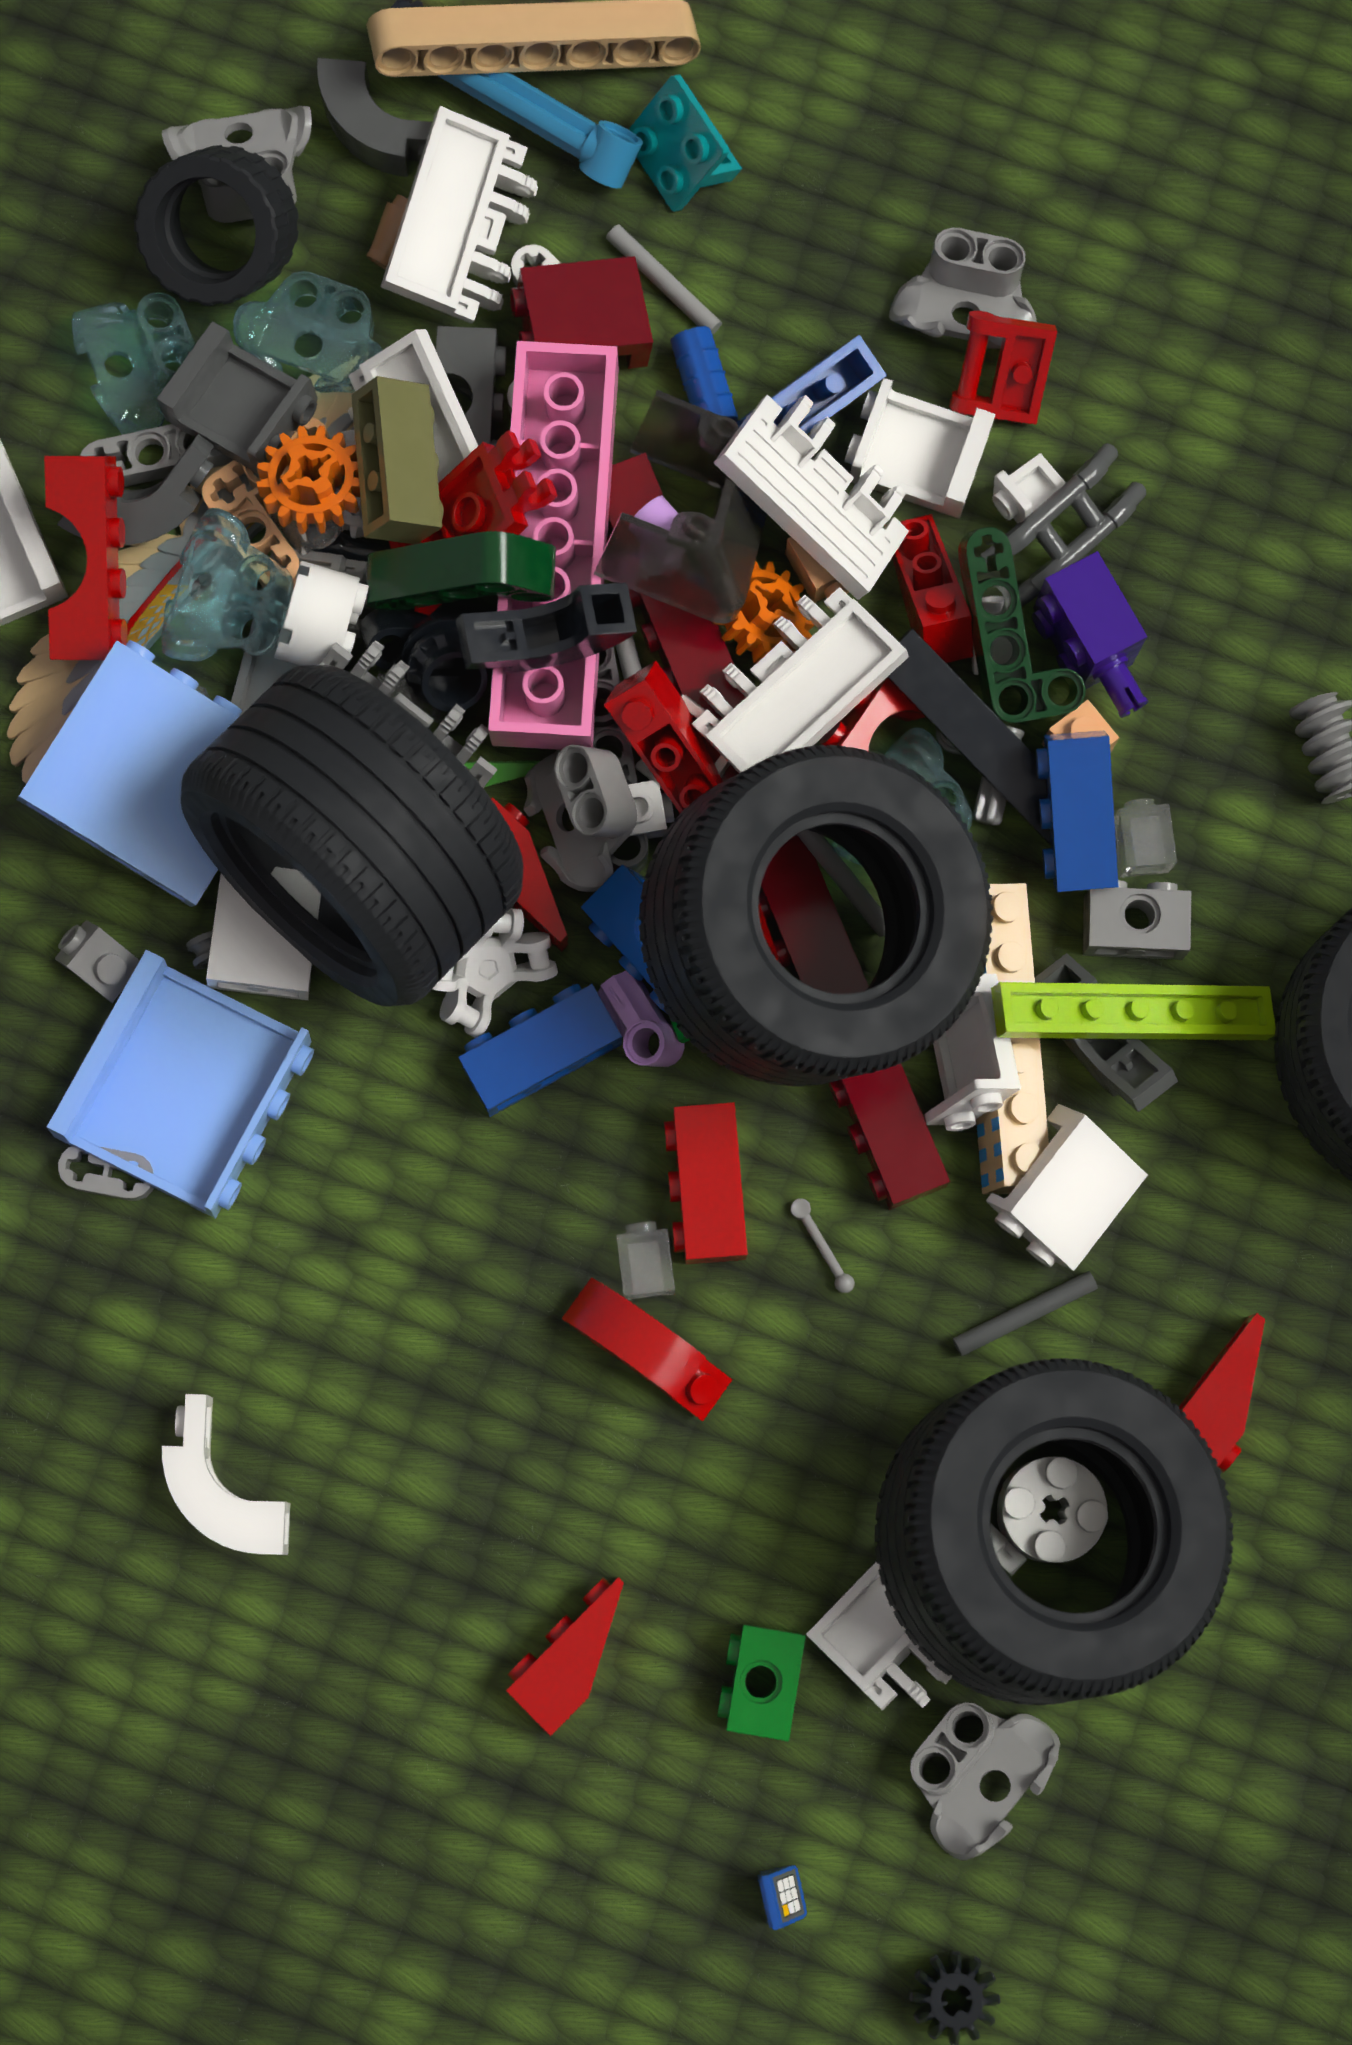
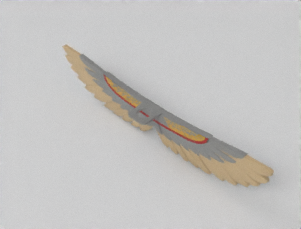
M345 363L335 369L324 380L322 372H316L309 377L312 380L318 397L313 418L320 420L325 425L330 439L338 432L354 430V420H351L347 410L352 407L351 395L355 390L348 375L360 367L358 366L351 371L350 363ZM225 465L211 468L197 489L191 484L190 487L202 495V487L205 480ZM254 472V475L259 478V474ZM244 473L239 477L241 479L242 484H245L247 491L249 492L253 488L250 486L247 476ZM225 488L218 492L219 498L223 499L227 504L235 499L233 493H229ZM203 497L188 518L179 525L181 535L164 534L156 539L130 545L131 547L118 551V568H123L126 574V595L124 599H119L120 619H125L127 623V643L129 640H132L149 650L192 599L238 553L230 537L222 531L210 514ZM278 512L270 514V518L273 520L277 516ZM258 522L245 525L240 532V540L248 543L265 526ZM49 634L41 638L31 648V654L36 657L23 667L16 678L18 684L24 686L17 692L9 706L11 713H17L10 722L7 731V737L10 740L17 738L10 750L11 764L17 767L25 761L22 769V781L25 784L32 776L104 661L50 660Z

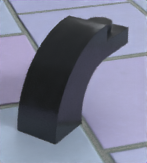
M627 582L581 585L569 595L544 605L520 610L461 614L456 620L465 670L506 667L507 673L535 670L579 660L614 647L637 632Z

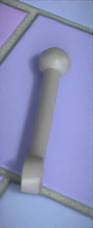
M796 1199L791 1205L792 1216L802 1220L836 1278V1289L841 1293L851 1292L855 1286V1281L851 1275L844 1273L810 1216V1203L805 1199Z

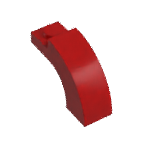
M592 1277L561 1318L596 1346L627 1365L701 1421H704L732 1382L729 1376L708 1361L701 1352L635 1304Z

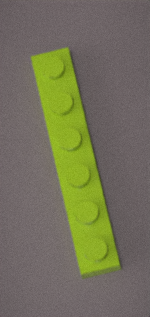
M999 982L991 988L997 1038L1268 1040L1275 1036L1276 1026L1270 986Z

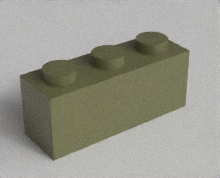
M376 376L351 395L364 538L418 544L442 528L444 513L443 504L439 497L437 476L439 458L435 452L433 433L435 414L430 402L429 385Z

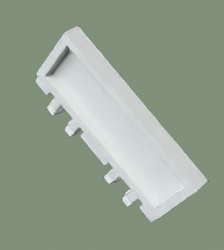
M440 106L433 118L381 287L471 324L475 321L478 307L493 311L501 310L504 301L502 294L495 291V289H490L466 277L469 272L497 284L510 281L511 267L475 251V248L493 255L496 252L505 220L519 225L528 222L530 213L526 205L493 191L495 186L523 198L536 195L538 186L534 178L501 164L503 162L520 169L528 147L509 140L510 135Z
M426 329L412 331L360 364L359 369L348 375L355 392L376 376L429 385L430 402L435 414L433 433L435 452L439 458L438 483L478 447ZM351 407L347 411L351 417V420H354L353 408Z
M767 394L761 399L754 411L746 417L714 461V464L846 590L859 600L870 592L909 532L895 517L890 519L905 497L906 492L899 485L895 486L883 495L878 504L870 494L881 480L884 470L875 464L860 477L850 493L847 494L845 490L854 478L825 449L821 450L814 460L811 459L821 448L836 424L827 417L814 425L809 436L801 430L798 425L809 413L813 402L805 395L790 408L777 426L773 422L782 411V408Z
M840 587L824 601L825 605L835 614L832 618L806 595L796 602L800 613L819 629L809 640L798 631L790 620L785 619L783 616L773 623L776 630L796 652L793 653L782 641L750 669L751 673L761 682L758 687L732 663L722 670L726 680L746 697L735 708L724 699L715 687H711L709 684L699 692L723 719L719 721L707 709L692 725L738 773L776 754L792 749L813 746L909 657L907 650L854 598L852 599Z
M990 1523L992 1542L1001 1566L1012 1576L1027 1559ZM876 1561L806 1635L882 1711L898 1695L882 1679L886 1673L923 1708L931 1700L927 1696V1692L916 1681H912L898 1666L912 1652L927 1667V1671L937 1681H942L946 1684L952 1678V1675L947 1676L934 1665V1661L930 1662L918 1650L919 1646L914 1645L904 1632L906 1630L905 1627L900 1626L893 1613L895 1610L893 1606L890 1607L884 1593L886 1588L881 1583L878 1572L880 1564H877Z

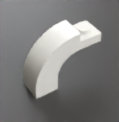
M185 1394V1406H177L175 1416L176 1437H183V1446H162L164 1475L170 1493L178 1508L198 1531L220 1545L246 1553L288 1555L290 1503L248 1501L234 1495L223 1486L216 1476L211 1462L213 1397L204 1394Z

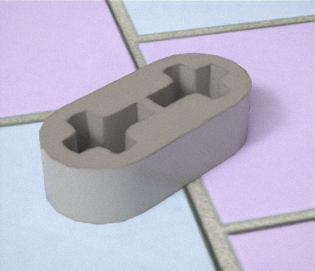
M75 1146L68 1147L58 1161V1172L61 1179L69 1187L80 1192L128 1201H139L146 1198L154 1190V1187L144 1182L135 1183L133 1191H127V1183L121 1179L111 1177L113 1169H118L91 1154L88 1155V1161L95 1166L103 1167V1174L87 1173L83 1177V1181H77V1174L70 1170L71 1162H80L82 1155L86 1153ZM100 1147L128 1162H138V1167L153 1174L152 1166L145 1157L136 1153Z

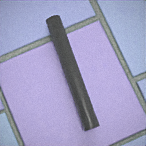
M1087 1271L952 1338L954 1345L962 1357L1097 1290V1283L1090 1271Z

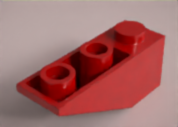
M932 514L899 521L909 532L894 553L892 559L911 629L945 663L973 657L971 613Z
M657 661L652 662L614 687L604 706L679 813L689 807V804L700 795L723 782L700 733L692 725L694 720L683 698Z
M603 1577L582 1599L588 1605V1608L575 1621L566 1615L545 1636L552 1645L538 1659L529 1652L507 1674L514 1683L506 1691L550 1736L589 1697L624 1582L619 1577L612 1584Z

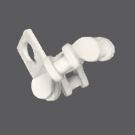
M511 908L433 988V990L447 992L440 1008L441 1020L450 1025L456 1022L465 1026L466 1033L474 1038L483 1035L491 1021L492 1002L517 981H544L558 974L556 963L549 960L547 949L552 945L549 934L545 932L522 934L524 928L523 912L521 909ZM493 932L499 933L498 937H494L491 935ZM514 953H527L529 962L516 965ZM467 992L476 996L472 1006L467 1005Z

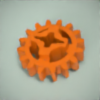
M321 425L316 430L315 435L308 436L304 426H299L298 438L293 440L284 432L281 433L279 437L282 447L277 449L267 445L264 450L268 462L257 464L259 478L262 479L256 482L260 498H265L263 502L268 515L278 512L277 516L280 526L284 528L293 520L296 521L300 534L306 532L309 524H316L320 534L326 532V522L329 520H333L340 527L345 525L342 512L346 510L357 514L359 511L356 497H360L356 445L346 447L344 434L341 432L334 435L332 439L327 438L325 426ZM287 465H288V466H289L288 472H286L285 474H283V475L281 476L282 472L284 471V469H285V468L287 467ZM343 483L339 492L335 494V488Z
M750 559L744 567L739 563L736 564L715 585L714 589L717 591V594L710 600L711 606L721 610L712 619L713 623L725 625L727 629L721 638L724 641L734 639L738 643L736 653L739 656L746 650L752 652L753 663L756 664L780 641L793 653L796 652L773 625L781 616L790 620L807 640L812 637L808 631L815 626L800 613L799 607L796 604L801 598L800 594L805 587L802 584L792 586L788 582L790 579V572L788 570L784 571L781 575L776 574L773 562L768 561L761 569L755 559Z

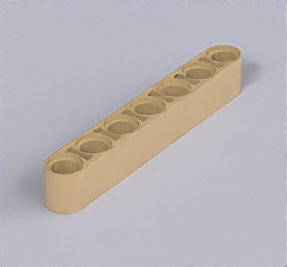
M617 0L388 8L374 13L367 22V31L375 67L379 73L390 77L679 66L694 60L701 51V44L691 7L683 0Z

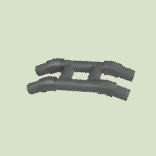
M1103 444L1092 458L1088 459L1073 474L1071 479L1023 522L1018 523L1005 534L1009 539L1013 556L1036 538L1052 559L1047 561L1041 568L1031 574L1030 578L1018 586L1021 608L1038 596L1046 577L1081 560L1115 528H1119L1135 512L1137 505L1146 496L1145 487L1139 482H1132L1101 513L1085 492L1101 480L1108 472L1111 464L1118 458V451L1113 445ZM1071 505L1087 528L1070 544L1066 545L1050 523ZM992 545L981 554L986 563L987 557L995 554L994 546Z

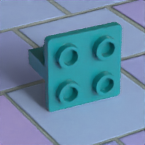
M679 74L669 77L628 129L642 140L643 144L636 157L673 212L682 210L700 188L732 181L742 170L728 145Z

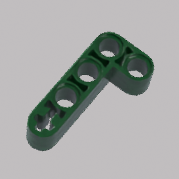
M984 527L968 532L961 539L958 546V558L965 599L972 617V639L983 702L1002 722L1009 723L1051 717L1076 710L1082 704L1086 691L1084 681L1077 672L1059 668L1032 672L1012 549L1008 537L1001 530L994 527ZM981 537H983L986 545L993 544L995 554L987 557L988 572L999 570L1000 578H988L981 581L977 579V574L987 573L984 557H975L974 547L982 544ZM991 586L998 588L1004 597L1002 610L995 615L987 613L982 605L983 593ZM1000 636L1007 638L1012 645L1011 658L1002 665L996 663L990 654L992 642ZM1056 677L1064 678L1069 686L1067 699L1059 705L1054 704L1048 695L1049 684ZM1011 685L1019 691L1021 703L1014 713L1007 714L999 705V696L1003 689Z
M485 531L372 552L367 555L366 585L369 588L365 605L377 610L401 611L491 595L522 602L551 601L554 599L556 547L513 533Z

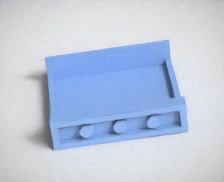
M129 640L125 646L121 642L116 641L16 800L180 901L193 907L197 905L218 868L195 838L183 815L180 803L182 777L188 766L239 718L242 710L221 696L216 695L213 701L196 690L199 683L181 670L172 668L170 673L155 665L152 663L155 655L140 644Z
M145 950L48 1123L47 1128L55 1138L85 1151L88 1155L91 1154L118 1170L142 1182H146L152 1187L216 1219L221 1208L229 1210L235 1202L242 1183L237 1181L245 1164L253 1165L260 1156L266 1142V1138L261 1136L270 1118L277 1121L285 1110L290 1098V1093L285 1090L293 1075L302 1076L313 1057L314 1049L309 1047L312 1042L309 1031L301 1027L298 1032L168 967L164 958ZM100 1147L136 1153L145 1157L152 1166L153 1174L138 1167V1162H128Z

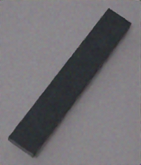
M910 628L898 640L907 650L909 657L887 678L1051 846L1050 829H1041L1039 799H1047L1048 793L1047 779H1038L1036 756L941 657Z

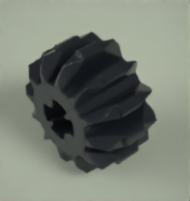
M958 1950L950 1951L949 1967L945 1968L936 1954L931 1955L929 1961L936 1972L930 1976L924 1970L917 1969L914 1973V1977L920 1983L926 1985V1989H913L909 1991V1999L912 2002L927 2003L915 2011L913 2014L915 2021L919 2024L933 2018L928 2028V2035L934 2040L948 2026L947 2037L951 2045L959 2044L960 2028L964 2027L969 2037L976 2041L980 2038V2034L973 2023L979 2019L984 2024L992 2026L995 2022V2018L983 2009V2005L994 2006L1000 2004V1996L997 1993L983 1991L996 1981L994 1974L988 1971L976 1976L980 1969L981 1960L975 1955L968 1959L963 1969H961L962 1959ZM960 1985L966 1987L961 1990L966 1998L963 2006L954 2003L949 2010L943 2008V2006L948 2004L942 1996L946 1988L955 1991Z

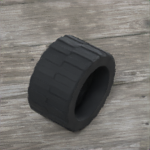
M222 145L196 150L167 162L160 167L158 172L150 177L144 185L145 189L142 195L138 197L136 204L137 214L136 219H134V232H136L138 241L136 243L139 254H142L150 274L160 281L162 287L168 292L172 291L177 294L180 299L187 302H198L206 306H213L218 303L225 305L235 302L276 279L282 273V268L290 262L299 234V230H297L298 209L295 207L292 198L294 195L289 185H286L282 179V174L275 166L269 165L265 158L257 153H250L238 146L223 147ZM213 178L226 183L240 194L252 213L256 234L254 249L249 261L236 270L223 271L206 264L194 254L184 238L180 224V207L187 188L198 180Z

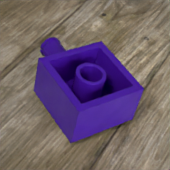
M1096 551L1046 577L1033 609L1035 612L1032 613V618L1040 635L1045 640L1051 638L1059 652L1056 656L1059 668L1077 672L1082 677L1086 689L1101 682L1118 710L1120 718L1130 715L1131 709L1134 712L1141 709L1148 703V700L1144 697L1127 667L1133 665L1148 636L1099 552Z

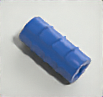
M698 326L681 331L674 335L670 341L677 363L676 368L679 369L684 386L683 390L686 391L691 408L690 413L693 414L698 433L710 435L725 431L738 421V415L732 399L733 394L730 393L726 380V371L723 370L711 329L707 326Z

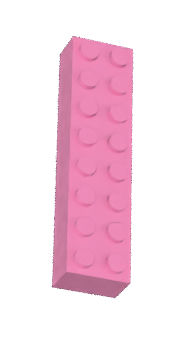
M517 341L510 431L515 433L519 445L528 438L535 440L542 457L531 466L522 470H516L514 473L517 477L524 470L530 472L536 485L544 478L550 479L558 494V497L547 506L528 511L524 514L529 526L519 535L556 547L554 599L547 602H522L498 596L497 611L520 610L544 605L569 595L578 586L604 584L619 373L617 346ZM599 653L556 666L507 673L506 667L493 668L488 726L492 746L562 750L564 747L573 744L593 748Z

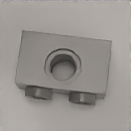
M1118 880L1119 887L1087 891L1084 896L1082 955L1182 960L1189 953L1191 947V891L1177 890L1178 885L1170 882L1147 884V889L1127 888L1128 883ZM1129 908L1142 910L1148 917V927L1145 929L1131 927L1125 919V910Z

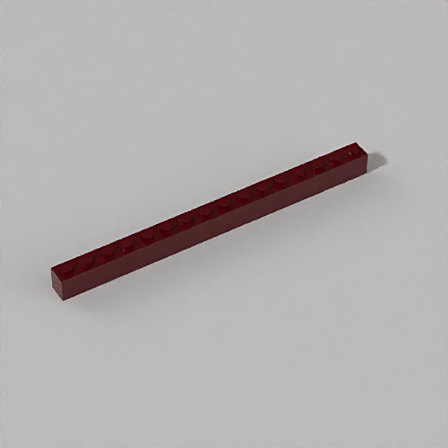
M645 452L612 465L608 532L610 535H607V552L613 565L622 563L628 578L623 580L622 583L627 582L632 609L640 607L646 621L645 624L640 625V629L649 652L658 651L665 667L662 668L681 696L682 694L687 695L705 710L708 709L721 721L723 718L699 693L707 684L715 687L733 708L746 697L726 680L725 674L722 672L730 663L733 665L734 663L725 641L721 638L722 634L718 625L713 623L714 615L687 550L683 552L682 565L670 575L659 571L651 573L641 562V539L629 527L632 518L644 505L658 496L662 495L664 497ZM691 714L693 720L695 721L697 718ZM701 735L715 764L721 754ZM730 764L721 779L724 782L739 773ZM795 835L782 845L771 859L763 875L759 892V903L766 922L770 921L777 937L773 942L783 968L789 967L792 976L800 982L823 992L833 994L863 992L868 989V983L817 861L800 838ZM901 1063L877 1072L828 1083L838 1108L847 1106L854 1123L847 1126V1130L857 1154L860 1155L866 1152L873 1169L872 1172L867 1173V1179L878 1202L885 1199L889 1210H892L947 1187L950 1179Z

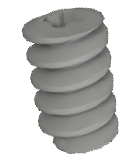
M1337 692L1321 694L1307 699L1292 707L1289 711L1292 719L1303 720L1295 729L1299 738H1310L1301 748L1305 756L1316 757L1308 766L1309 772L1313 775H1324L1314 785L1318 793L1330 794L1323 799L1321 804L1335 803L1352 797V737L1349 735V732L1352 731V719H1344L1342 715L1352 707V700H1337Z

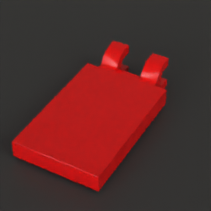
M506 431L499 438L496 446L482 442L438 483L439 497L444 509L442 528L420 543L485 531L508 532L516 535L522 533L529 526L524 514L531 510L543 508L558 497L553 482L550 479L544 478L536 485L532 474L524 470L517 477L515 476L514 471L525 469L542 457L536 441L528 438L519 445L515 433ZM389 541L391 549L414 545ZM441 604L414 608V610L430 615Z

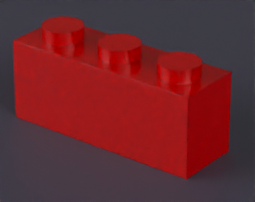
M735 1102L674 1107V1121H664L666 1152L676 1151L678 1171L668 1172L670 1202L680 1201L682 1222H672L674 1252H684L685 1265L746 1260L748 1252Z

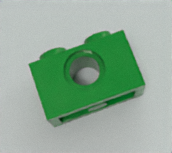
M742 1624L740 1635L730 1634L726 1665L735 1666L732 1687L722 1686L717 1713V1717L726 1719V1731L789 1741L806 1635ZM756 1666L768 1667L775 1677L772 1691L765 1696H754L748 1692L745 1686L747 1673Z

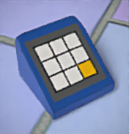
M787 1865L759 1872L760 1875L757 1876L769 1928L773 1930L781 1929L803 1919L807 1915L800 1876L796 1865Z

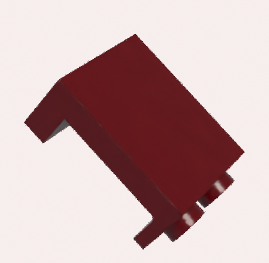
M635 256L520 268L517 287L510 289L512 315L514 318L521 317L523 331H519L518 341L617 346L618 356L626 355L628 369L648 367L653 338Z

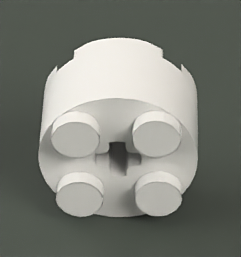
M301 560L296 574L297 579L294 590L291 591L274 658L300 666L319 665L335 643H338L351 654L356 633L347 631L348 625H356L358 617L362 613L369 586L359 583V577Z
M1065 1457L1041 1458L1018 1467L1004 1481L997 1502V1523L1000 1532L1021 1554L1038 1562L1061 1563L1084 1555L1097 1543L1108 1521L1106 1497L1096 1477L1083 1465ZM1044 1498L1048 1501L1058 1500L1061 1503L1062 1508L1057 1512L1060 1517L1058 1522L1054 1519H1042L1040 1513L1046 1508L1042 1501Z

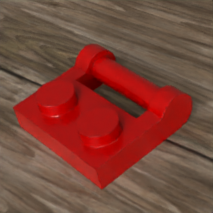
M970 311L966 328L970 331L958 390L952 392L950 409L962 414L975 415L976 409L979 408L996 414L994 419L1036 425L1057 336L1056 326L999 317L985 311ZM989 336L1001 337L1003 339L990 397L979 396L977 389Z

